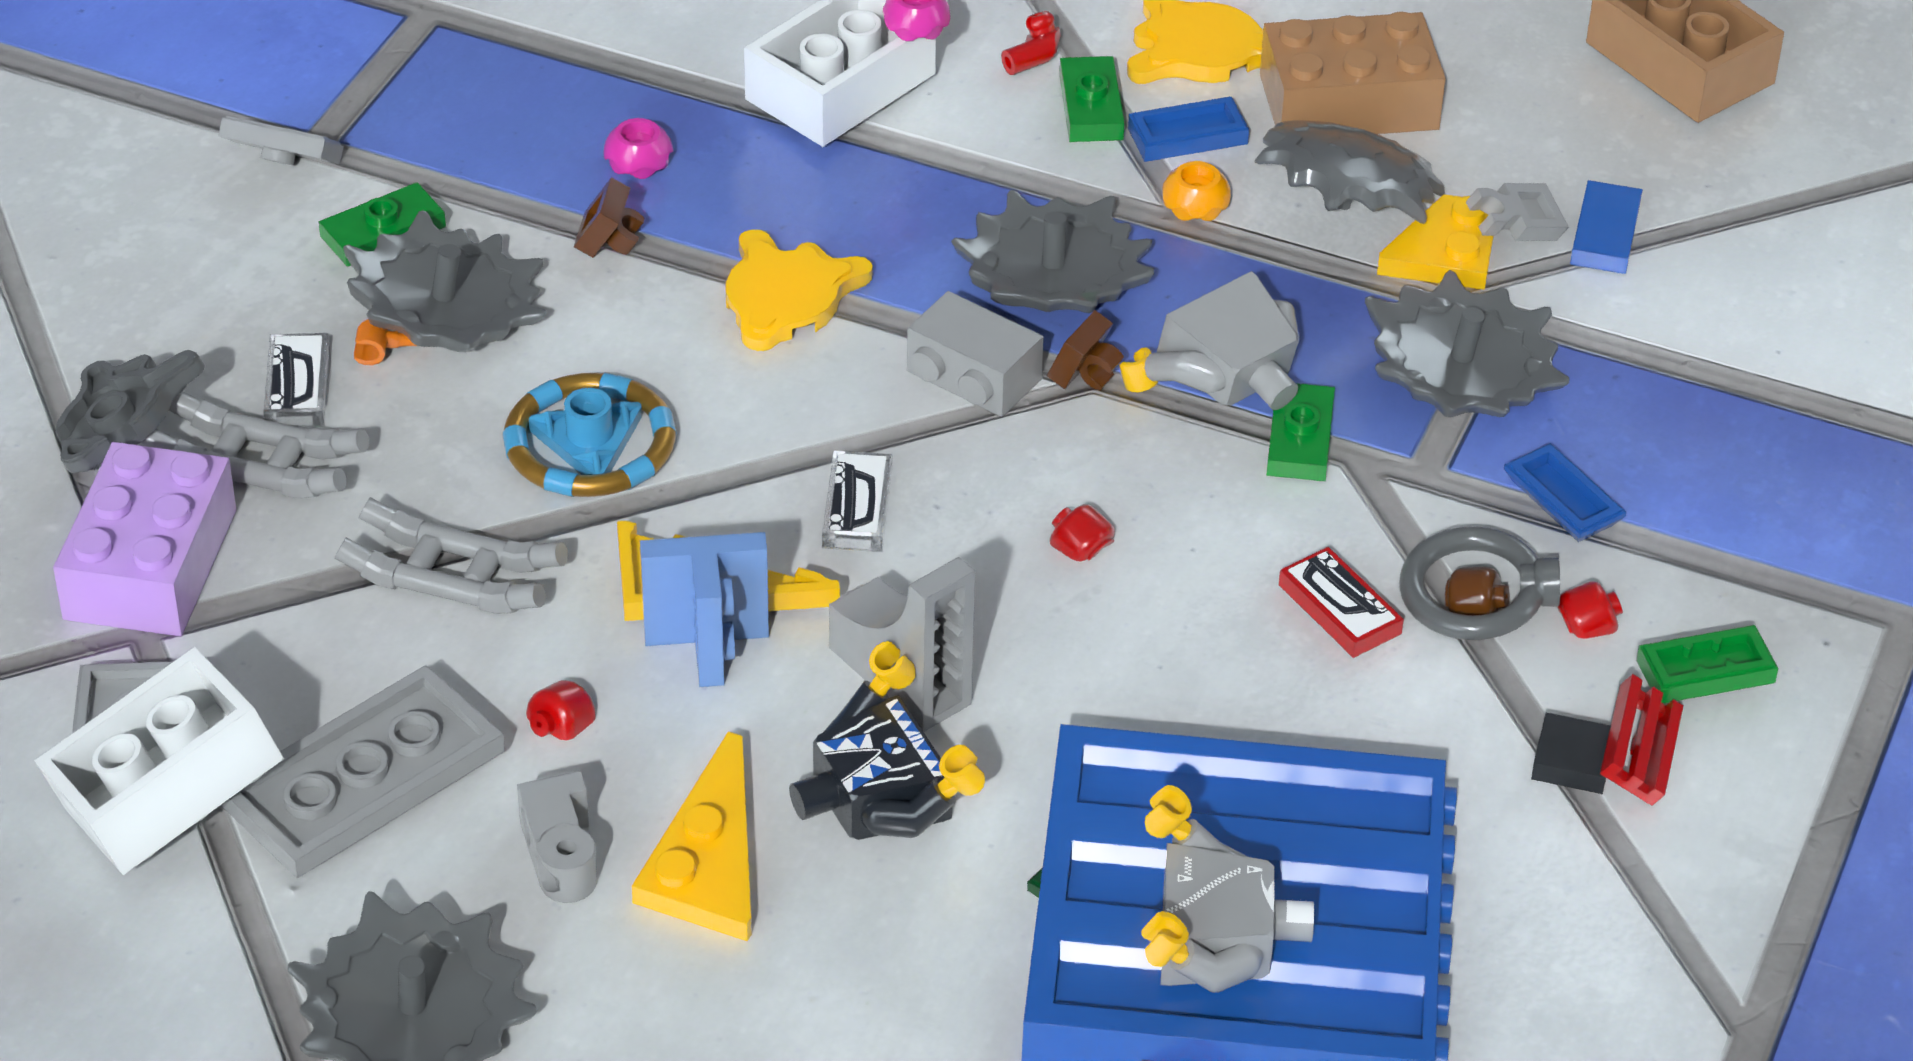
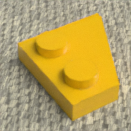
M1443 194L1425 211L1427 215L1425 224L1415 220L1380 252L1377 275L1440 284L1445 273L1451 270L1457 275L1463 287L1485 290L1494 236H1483L1479 226L1487 218L1488 214L1481 210L1470 211L1466 204L1470 196L1461 197Z

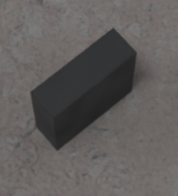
M1546 712L1531 780L1603 794L1606 777L1602 776L1600 772L1611 725Z

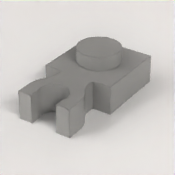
M1504 183L1498 191L1490 188H1477L1466 201L1470 211L1481 210L1488 214L1487 218L1479 226L1483 236H1494L1501 230L1508 229L1515 241H1557L1569 228L1546 183Z

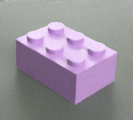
M112 442L53 566L63 620L182 637L236 513L229 458Z

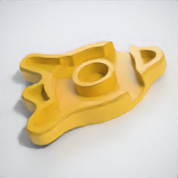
M1143 0V14L1147 20L1135 27L1133 41L1138 48L1146 50L1128 59L1127 75L1132 82L1147 84L1164 78H1184L1196 82L1218 83L1229 81L1230 70L1245 65L1248 73L1260 68L1263 30L1251 16L1240 9L1213 2Z
M758 229L747 230L739 236V252L742 260L731 269L726 280V308L728 310L731 308L736 314V324L741 330L742 343L747 348L755 351H767L780 342L791 340L792 329L804 327L815 322V332L826 326L837 312L839 302L845 295L866 286L872 281L873 265L868 259L860 256L832 258L818 245L811 242L801 243L795 250H779L765 231Z

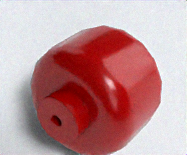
M1083 504L1074 510L1066 507L1052 521L1055 529L1050 536V545L1074 561L1091 560L1104 547L1114 542V526L1092 505Z
M1589 581L1564 591L1560 595V605L1557 606L1568 631L1582 639L1615 633L1619 627L1616 616L1623 614L1616 593L1612 591L1606 594L1601 584L1595 581Z
M567 680L558 681L535 692L529 699L526 710L530 727L537 736L544 737L551 734L560 740L575 738L592 724L596 718L595 706L587 691L577 683Z

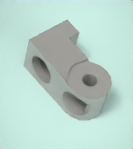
M581 771L517 784L520 824L542 891L553 901L572 903L585 899L594 891L597 878L595 841L590 833L582 829L589 827L587 789Z

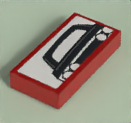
M1329 547L1280 570L1278 585L1352 658L1402 634L1404 619Z

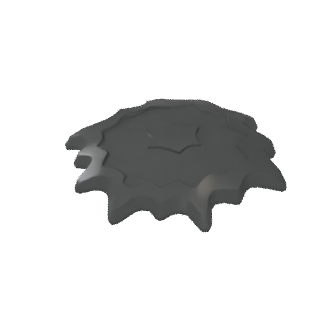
M1292 120L1277 123L1274 128L1268 130L1263 138V143L1268 147L1264 148L1255 159L1257 164L1284 166L1287 170L1290 187L1305 185L1319 190L1323 196L1324 206L1328 211H1334L1336 208L1348 210L1352 200L1361 202L1373 212L1389 207L1399 209L1419 223L1425 224L1427 215L1422 202L1433 204L1434 194L1439 196L1445 194L1443 183L1432 173L1431 163L1417 153L1401 146L1394 140L1365 129L1332 122Z
M1011 189L1007 194V206L1003 213L991 216L978 212L976 215L977 237L974 239L956 237L951 241L957 253L972 264L968 272L972 283L990 292L991 300L1002 305L1029 307L1045 312L1070 309L1091 313L1095 310L1097 304L1117 300L1121 292L1148 283L1154 275V268L1137 262L1149 251L1152 240L1128 239L1132 230L1129 223H1118L1113 219V211L1116 204L1114 196H1107L1090 205L1080 207L1071 205L1057 197L1046 205L1036 207L1030 205L1017 191Z
M422 210L418 212L409 230L402 235L380 234L374 251L367 252L351 245L343 247L346 258L358 273L356 278H350L347 281L350 294L369 310L366 315L370 324L379 328L400 332L417 346L443 347L456 352H472L480 344L503 340L512 328L534 325L546 316L545 309L532 306L531 304L539 295L540 289L531 286L530 281L543 267V259L514 260L507 258L502 252V236L500 234H494L480 243H474L462 228L452 232L439 230L433 224L429 214Z
M1449 270L1432 292L1404 285L1400 291L1399 301L1396 303L1386 302L1371 296L1365 298L1370 318L1380 333L1374 340L1375 350L1385 360V362L1377 363L1375 366L1378 376L1383 380L1401 385L1411 393L1413 399L1434 405L1445 417L1451 418L1472 412L1505 417L1510 412L1509 407L1527 406L1534 400L1535 394L1558 390L1569 384V377L1552 365L1553 358L1558 351V344L1546 340L1541 335L1542 328L1552 316L1551 308L1543 307L1531 311L1517 309L1510 302L1509 293L1505 288L1484 293H1471L1463 287L1457 275Z
M368 891L364 898L357 929L351 934L330 938L327 943V956L323 963L312 965L293 961L288 964V972L305 987L307 992V999L300 1006L299 1012L313 1026V1031L300 1044V1050L309 1057L332 1061H483L502 1051L501 1036L504 1030L530 1020L538 1010L535 1004L521 1000L514 994L513 986L515 979L524 967L522 962L498 954L490 949L488 943L493 920L489 912L482 913L468 921L452 924L430 902L422 903L410 913L400 914L386 904L375 892Z

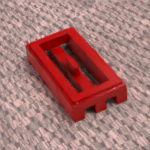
M1632 674L1619 686L1600 774L1653 806L1666 793L1684 705L1674 699L1667 705L1661 703L1663 692L1652 687L1645 693L1641 690L1643 680ZM1636 709L1642 711L1637 735L1633 737L1630 754L1632 759L1629 772L1623 770Z

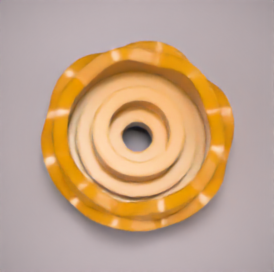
M1190 161L1178 166L1170 172L1162 186L1165 206L1171 209L1178 219L1183 221L1194 218L1212 221L1222 210L1227 209L1230 203L1231 190L1226 177L1220 170L1206 162Z

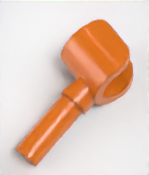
M367 319L357 328L354 359L363 365H375L384 359L386 348L417 345L413 344L404 334L373 326Z

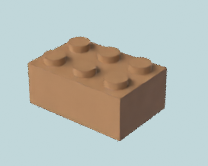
M1592 0L1586 43L1699 123L1775 84L1785 32L1739 0Z
M1395 12L1386 15L1357 17L1345 15L1328 19H1290L1285 22L1264 23L1260 77L1275 125L1283 121L1292 120L1332 122L1365 129L1375 134L1439 130L1446 78L1423 12Z

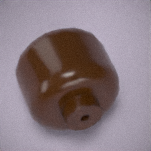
M1458 568L1447 580L1445 605L1449 608L1450 612L1472 616L1485 615L1497 612L1498 609L1506 608L1510 604L1509 587L1507 584H1502L1499 574L1493 568Z

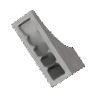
M957 557L909 584L908 596L896 591L877 577L855 590L844 593L836 601L829 604V648L865 681L872 682L876 676L870 668L869 658L873 649L882 642H892L900 650V657L905 655L914 664L915 678L913 682L906 688H890L886 694L889 698L896 695L900 696L923 732L968 707L972 702L975 570L960 557Z

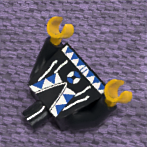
M886 641L877 645L869 658L870 668L876 674L872 682L864 680L842 711L824 732L819 734L813 741V776L791 783L789 786L791 802L800 819L806 820L832 810L847 835L856 840L880 835L915 838L922 834L930 825L952 819V806L956 802L955 794L957 792L965 796H971L979 793L985 784V775L976 766L978 758L967 746L955 745L949 748L941 758L900 696L896 695L889 698L886 694L890 688H906L915 678L914 664L905 655L900 657V650L892 642Z

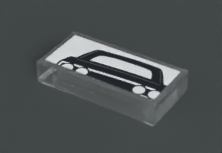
M328 333L270 334L263 411L264 420L296 427L325 426L330 354Z
M833 450L822 530V548L883 551L893 454Z

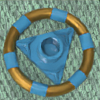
M579 373L548 380L527 392L510 411L502 436L507 458L514 468L533 484L546 491L570 497H596L630 490L653 477L669 458L674 447L677 432L671 410L654 391L631 378L610 373ZM566 398L564 402L565 410L546 411L536 414ZM611 398L622 400L623 402L611 404ZM643 410L648 415L654 438L651 446L644 455L618 470L612 471L640 422ZM528 424L529 430L533 435L581 475L548 467L539 462L529 450L526 435Z

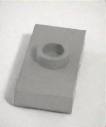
M231 116L222 117L218 137L238 144L262 148L260 158L287 165H293L295 156L340 165L344 147L340 145V142L324 136Z

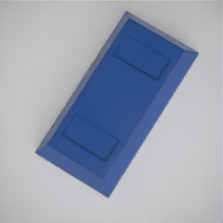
M1551 443L1504 465V470L1511 480L1578 542L1614 526L1626 517L1627 512Z

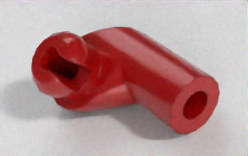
M1042 11L1028 16L1026 27L1030 34L1027 35L1026 42L1002 51V63L1009 75H1014L1049 62L1056 55L1061 32L1060 27H1055L1054 15L1051 12Z

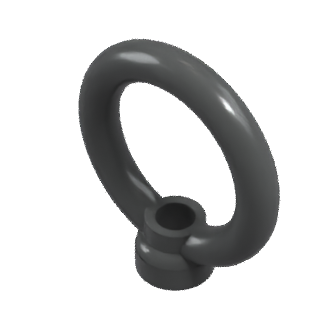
M1485 527L1453 528L1427 538L1410 552L1404 561L1399 577L1400 593L1411 615L1436 633L1462 640L1496 638L1508 634L1527 623L1537 613L1540 606L1557 607L1560 605L1559 558H1538L1532 549L1521 540L1499 530ZM1462 551L1488 552L1506 559L1517 569L1520 574V593L1509 606L1497 612L1475 616L1461 615L1439 607L1428 597L1424 589V576L1433 563L1449 554Z

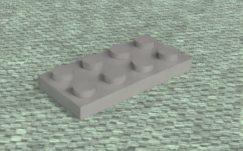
M424 665L281 750L280 753L284 758L281 762L265 772L257 781L247 785L229 798L221 806L296 878H299L505 751L504 734L427 665Z

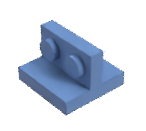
M765 532L640 540L645 646L695 643L699 687L724 686V660L735 659V640L769 638L768 562Z

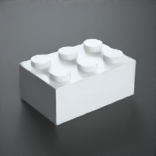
M819 0L744 47L745 99L824 147L933 76L936 67V38L932 40L917 38L913 41L900 39L885 24L882 11L886 0Z
M194 647L34 761L66 811L120 873L124 875L141 862L149 859L156 851L189 827L203 820L210 812L247 785L257 781L265 772L284 758L255 708Z

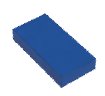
M1232 96L1135 112L1128 116V130L1144 162L1248 144L1249 128Z
M1591 180L1587 181L1572 249L1571 265L1626 274L1643 189Z

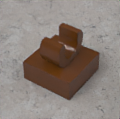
M612 177L585 210L574 248L592 258L605 242L618 253L627 255L639 239L635 233L644 223L645 218L636 210L625 207L630 187Z
M1094 310L1065 341L1047 377L1063 389H1066L1080 374L1086 384L1101 391L1114 376L1112 371L1124 358L1119 349L1103 342L1113 323Z

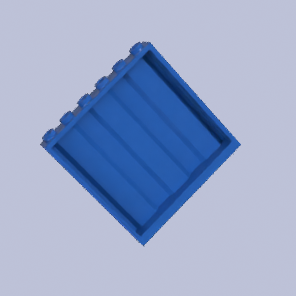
M1060 724L1023 1021L1021 1061H1448L1449 1038L1436 1037L1437 1025L1447 1026L1450 1006V986L1438 984V973L1449 974L1452 951V934L1440 933V923L1450 924L1454 894L1453 884L1442 883V874H1452L1455 835L1443 834L1444 825H1454L1457 787L1445 786L1446 760ZM1164 786H1175L1182 790L1189 798L1192 812L1186 821L1190 819L1197 820L1220 842L1248 857L1268 860L1274 866L1275 900L1314 902L1312 942L1273 940L1270 974L1263 979H1250L1219 993L1210 992L1198 984L1160 985L1161 967H1154L1147 961L1145 948L1152 941L1144 939L1141 935V930L1156 913L1163 911L1167 843H1172L1173 835L1170 834L1165 838L1151 836L1145 827V816L1153 810L1150 805V799Z

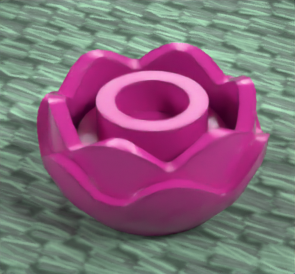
M886 0L882 12L887 28L890 31H894L904 41H913L917 38L935 39L940 35L943 28L947 27L950 23V8L946 0Z
M644 118L628 119L620 123L610 132L604 145V159H609L610 166L615 173L630 174L639 179H646L655 171L665 169L669 163V154L673 152V145L666 131L655 122Z

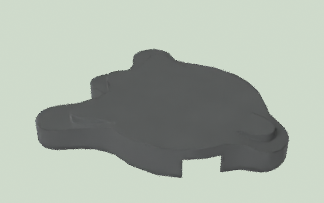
M185 350L157 366L151 356L146 354L137 356L118 366H112L106 361H96L88 365L81 373L82 385L78 395L64 410L55 428V434L59 438L62 447L61 461L67 470L71 473H77L93 469L103 462L112 442L137 445L145 440L166 417L174 398L187 387V384L203 372L205 366L199 355L192 350Z

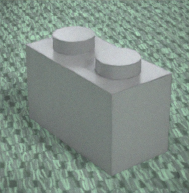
M947 291L908 327V372L1000 417H1003L1042 380V335L950 291Z

